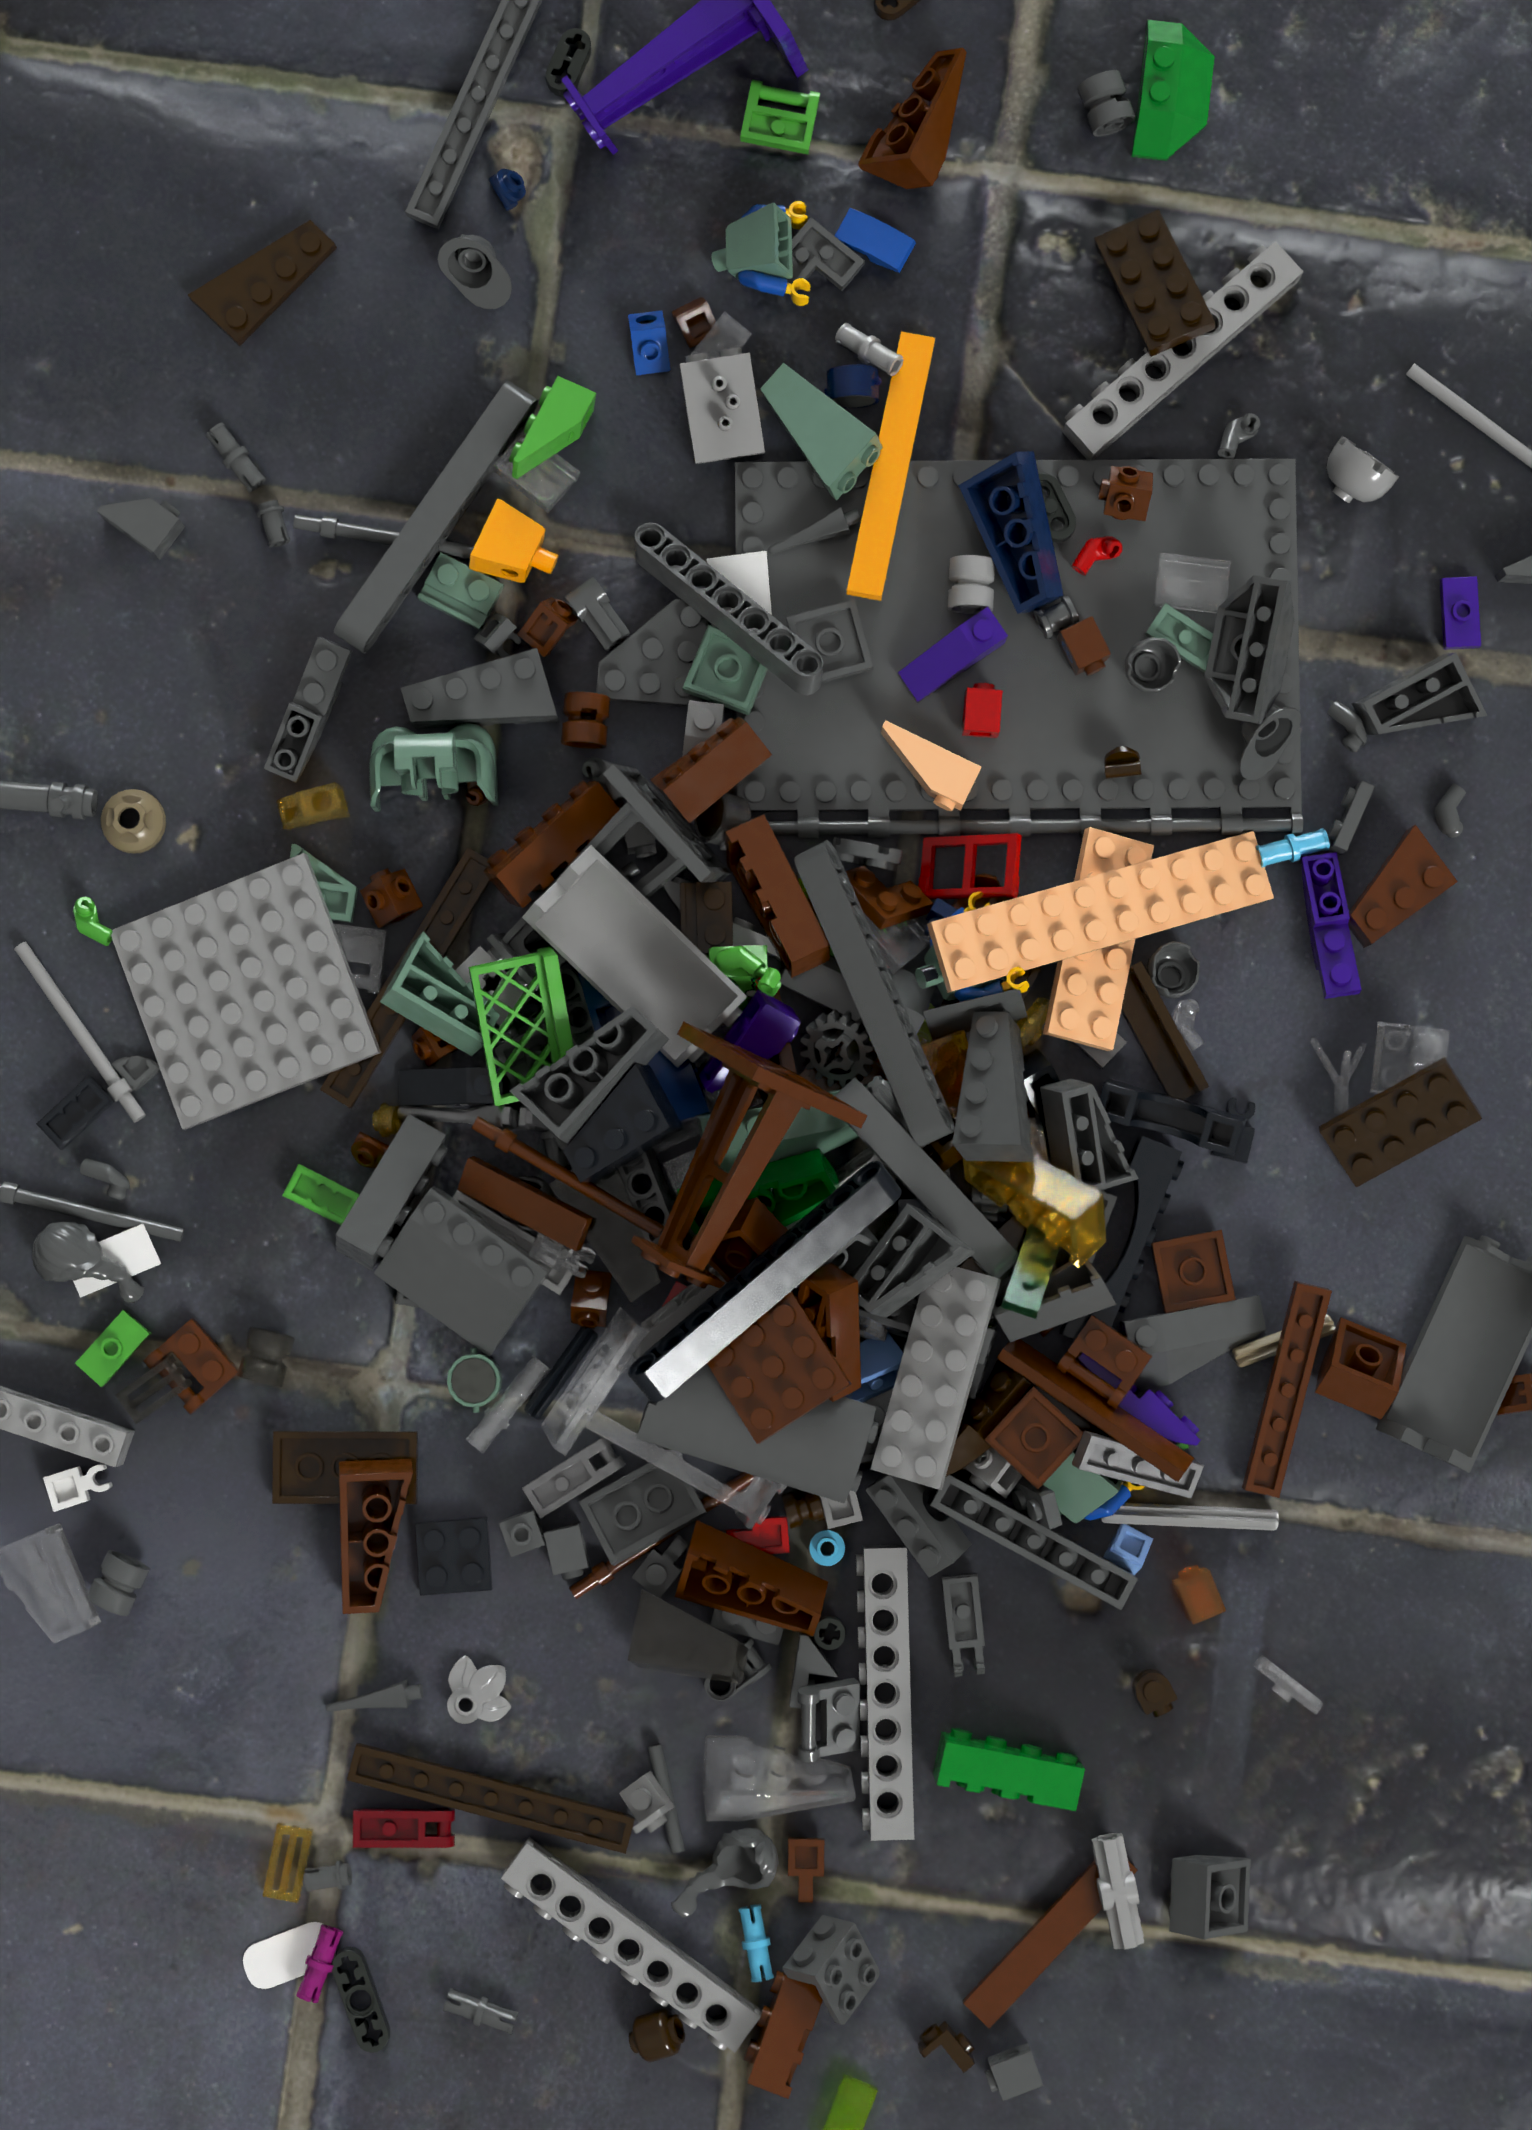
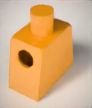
M497 498L470 554L469 569L524 583L532 567L551 574L559 555L542 548L546 531L543 526Z

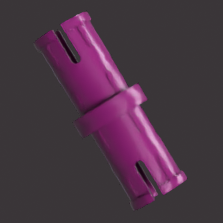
M321 1925L312 1954L307 1955L305 1961L307 1968L296 1994L300 1999L311 2002L312 1999L313 2003H318L327 1974L332 1972L334 1967L332 1960L343 1931L332 1926Z

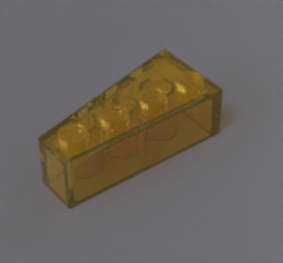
M1033 1153L1034 1162L965 1161L963 1158L964 1174L967 1182L999 1207L1006 1203L1016 1217V1220L1026 1228L1033 1224L1046 1235L1044 1242L1053 1249L1061 1246L1072 1255L1069 1261L1076 1267L1080 1268L1106 1243L1103 1194L1096 1187L1079 1181L1066 1170L1056 1168L1035 1153Z

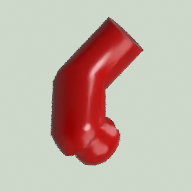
M1113 536L1091 538L1086 541L1071 567L1079 574L1086 575L1094 561L1119 557L1123 551L1122 543Z

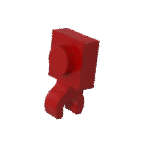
M787 1516L751 1518V1529L726 1530V1534L768 1554L790 1553Z

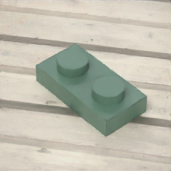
M1165 603L1145 635L1149 638H1165L1176 646L1181 659L1204 673L1207 667L1213 633Z

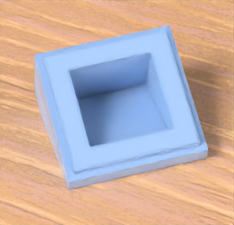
M1120 1524L1103 1558L1135 1575L1143 1566L1153 1538L1127 1524Z

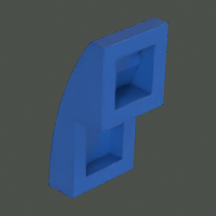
M852 208L848 210L835 234V237L851 250L867 255L870 262L898 273L902 270L916 244L914 239L901 231Z

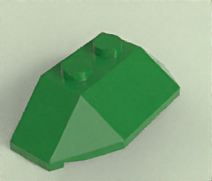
M1147 20L1131 157L1166 161L1207 125L1215 56L1182 23Z

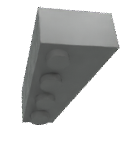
M537 648L401 687L409 719L415 729L456 727L465 723L489 726L507 723L559 722Z

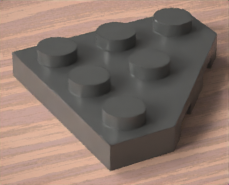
M674 599L599 662L596 693L609 696L610 701L678 707H688L689 700L702 702V698L683 692L682 687L709 621L682 599Z

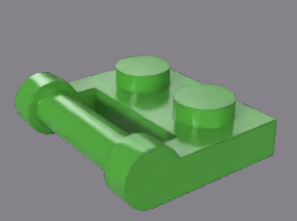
M752 79L740 141L808 155L821 93L810 91L809 94L766 86L762 85L763 81ZM762 99L806 108V113L801 114L760 106L758 103Z

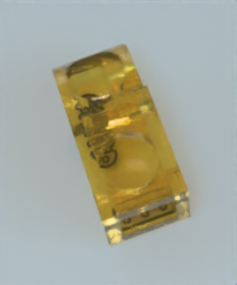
M336 782L296 792L294 795L277 800L283 829H296L319 822L350 817L343 786Z

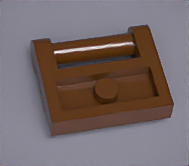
M1092 1315L1071 1347L1062 1357L1056 1369L1063 1374L1068 1372L1108 1400L1106 1404L1116 1410L1153 1356ZM1083 1352L1120 1378L1122 1381L1119 1386L1114 1388L1077 1362L1076 1359L1080 1353Z
M194 1318L190 1319L143 1360L149 1369L154 1368L185 1403L183 1407L190 1415L240 1372ZM171 1352L176 1355L204 1387L198 1394L194 1393L165 1360V1357Z

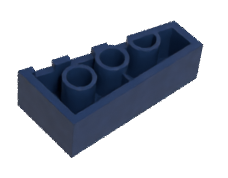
M1034 451L1015 452L958 485L1017 614L1034 612L1035 609L1042 608L1064 596Z

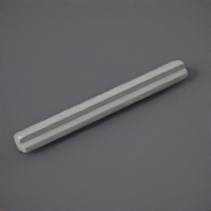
M1124 1503L1112 1516L1101 1518L1102 1522L1113 1524L1273 1531L1279 1525V1514L1275 1509Z

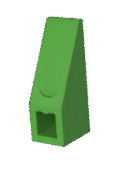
M557 376L552 387H545L539 400V406L542 407L537 415L531 414L524 429V433L527 435L523 443L517 442L511 452L509 462L513 463V478L518 479L580 438L594 411L596 392L560 376Z

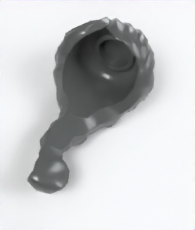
M75 1221L53 1222L38 1234L33 1243V1265L45 1281L65 1282L90 1277L99 1280L109 1279L118 1282L120 1296L127 1303L137 1302L144 1294L145 1287L140 1286L131 1278L126 1267L120 1266L118 1262L110 1261V1259L103 1256L101 1245L98 1243L95 1234L90 1232L85 1224H77Z
M757 1828L733 1829L731 1833L724 1832L722 1839L717 1842L716 1850L713 1853L712 1865L706 1868L704 1872H697L694 1878H690L684 1891L675 1901L671 1902L674 1912L684 1918L692 1915L697 1907L696 1898L698 1893L705 1892L706 1890H715L722 1886H736L748 1889L769 1887L777 1873L779 1864L777 1848L773 1841Z

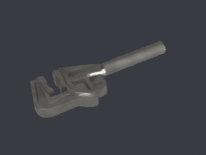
M484 1105L470 1109L399 1106L397 1112L399 1120H405L408 1114L421 1121L468 1123L473 1125L479 1116L501 1130H504V1128L513 1131V1129L548 1130L529 1109L520 1107V1114H518L517 1110H513V1108L506 1105Z

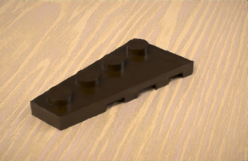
M309 220L188 294V297L240 347L337 249L336 244Z

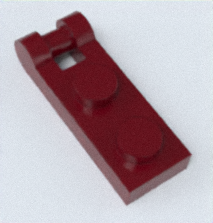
M354 1809L353 1848L454 1847L455 1834L451 1833V1822L455 1821V1809ZM427 1822H437V1834H426Z

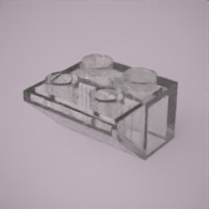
M1378 1021L1369 1092L1378 1094L1444 1057L1447 1059L1450 1030Z

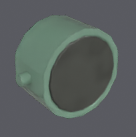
M470 1348V1354L460 1357L452 1364L448 1371L447 1385L449 1393L455 1401L463 1406L472 1407V1413L480 1412L479 1406H484L497 1397L502 1387L503 1377L501 1369L494 1359L485 1354H477V1348Z

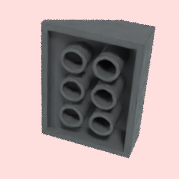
M435 1186L429 1189L409 1217L374 1274L490 1357L552 1269Z

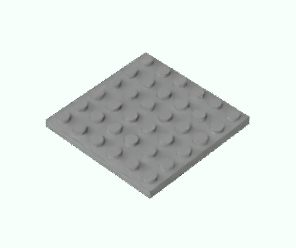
M305 853L112 930L111 937L181 1128L184 1130L381 1053L309 857Z

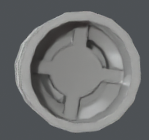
M960 555L950 558L949 580L954 583V586L948 590V610L956 613L977 614L986 607H989L991 612L993 611L994 590L988 586V584L994 582L995 564L992 558L978 555Z

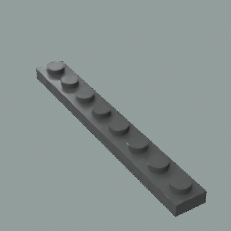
M501 0L405 211L407 217L439 230L543 0Z

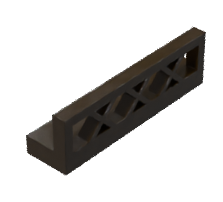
M1140 961L1132 965L1129 969L1121 1012L1166 1095L1184 1100L1208 1088L1209 1085L1143 963Z

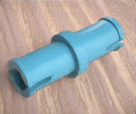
M1321 828L1317 831L1298 836L1288 834L1284 836L1283 840L1257 845L1256 849L1260 853L1261 867L1263 868L1267 865L1286 860L1296 862L1300 860L1301 856L1328 851L1330 849V842L1326 830Z
M761 1904L750 1905L752 1921L750 1909L747 1906L738 1909L745 1939L741 1943L743 1950H747L751 1982H762L760 1966L763 1978L766 1981L774 1978L768 1946L771 1945L770 1937L765 1934Z

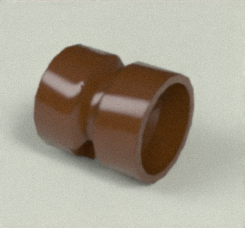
M592 692L565 693L563 713L568 717V721L562 723L561 744L584 749L606 748L608 727L603 724V721L609 718L610 697ZM580 715L591 716V720L580 719Z

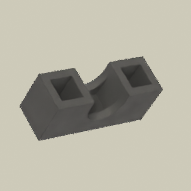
M883 1473L866 1489V1492L930 1578L953 1564L972 1544L952 1517L949 1516L942 1521H937L927 1512L923 1503V1493L928 1486Z

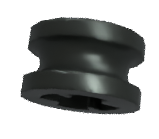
M825 1616L819 1619L814 1633L815 1642L819 1647L825 1650H834L843 1644L845 1628L838 1618ZM828 1623L836 1625L834 1627L835 1631L840 1630L839 1637H832L830 1643L823 1641L824 1635L819 1636L820 1628L826 1629Z

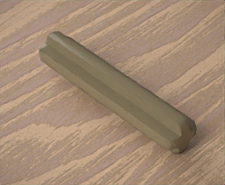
M1327 1314L1320 1339L1334 1334L1336 1331L1332 1318ZM1282 1331L1234 1348L1232 1354L1235 1363L1242 1368L1275 1356Z

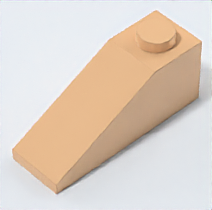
M885 720L881 730L882 736L926 793L935 798L933 803L947 811H953L954 808L961 811L980 773L981 766Z

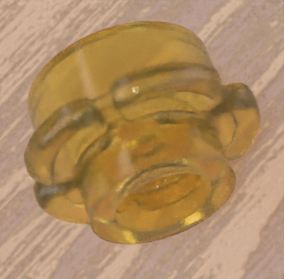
M382 1103L380 1109L373 1112V1128L375 1131H379L382 1137H389L391 1134H397L399 1131L401 1120L398 1119L397 1115L398 1107Z

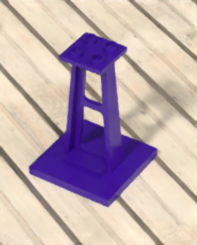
M700 0L584 96L581 95L567 75L561 80L568 89L563 93V96L581 121L587 118L582 124L593 141L596 142L600 149L606 146L614 155L618 152V149L604 130L605 128L757 32L761 33L766 42L772 39L797 78L809 69L790 29L770 0Z

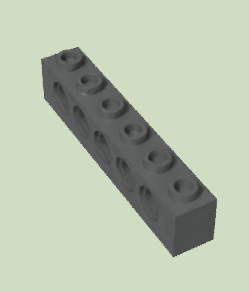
M952 1474L945 1477L942 1490L935 1489L928 1501L929 1505L1120 1610H1122L1138 1580L1129 1571L1056 1531L1047 1529L1025 1514Z

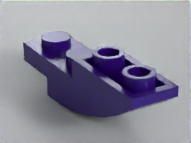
M1337 852L1302 857V880L1315 968L1319 970L1324 999L1360 994L1362 989L1348 925L1350 915Z
M1084 1353L1077 1358L1084 1367L1114 1388H1117L1122 1380ZM1133 1385L1119 1405L1123 1410L1169 1441L1196 1446L1201 1441L1196 1436L1200 1431L1196 1425L1185 1415L1179 1419L1170 1410L1174 1404L1159 1389L1155 1393L1148 1389L1138 1398L1134 1394L1138 1388Z

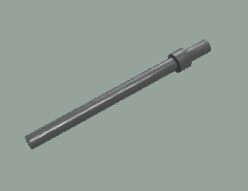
M295 514L293 528L318 532L321 537L335 539L336 536L387 545H391L400 533L339 522L338 518L323 516V519ZM445 541L437 553L440 554L441 552L445 555L470 559V554L475 545Z
M7 1181L0 1184V1202L15 1205L18 1202L124 1229H131L144 1224L149 1235L182 1242L184 1236V1228L21 1189L19 1184Z

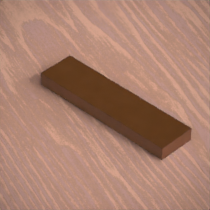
M475 1156L467 1159L457 1188L460 1192L574 1251L582 1249L593 1218Z

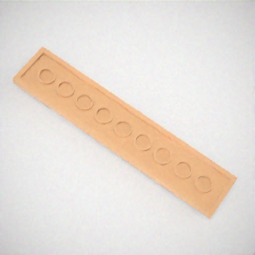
M1254 831L928 923L927 926L947 993L1005 977L1015 967L1023 968L1026 971L1273 899L1274 896L1265 867H1261V856L1256 849L1258 843Z

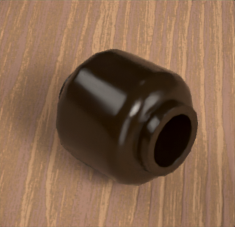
M665 2008L636 2017L633 2023V2030L629 2033V2044L632 2051L639 2053L642 2059L647 2062H654L677 2054L681 2043L685 2041V2030L681 2019L677 2014L673 2015L671 2011Z

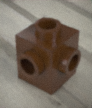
M1111 466L1109 478H1102L1098 500H1104L1103 515H1109L1118 520L1133 519L1146 521L1153 490V473L1140 471L1131 466Z
M388 868L373 874L370 877L371 883L360 890L378 929L403 921L423 907L405 869L392 873Z

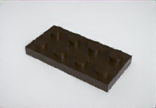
M1159 209L1094 238L1095 246L1150 357L1215 329V321Z
M1444 1057L1320 1125L1319 1131L1355 1187H1358L1480 1121L1482 1116Z
M273 1431L272 1504H340L339 1462L390 1459L412 1460L413 1474L405 1504H417L418 1431Z

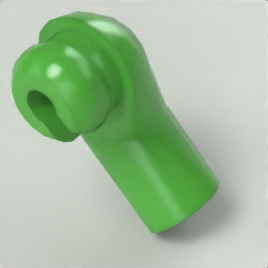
M86 896L77 899L73 908V914L78 931L104 946H108L112 941L111 934L113 931L99 923L94 901Z

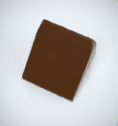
M703 297L697 298L671 312L689 348L721 333L709 304Z

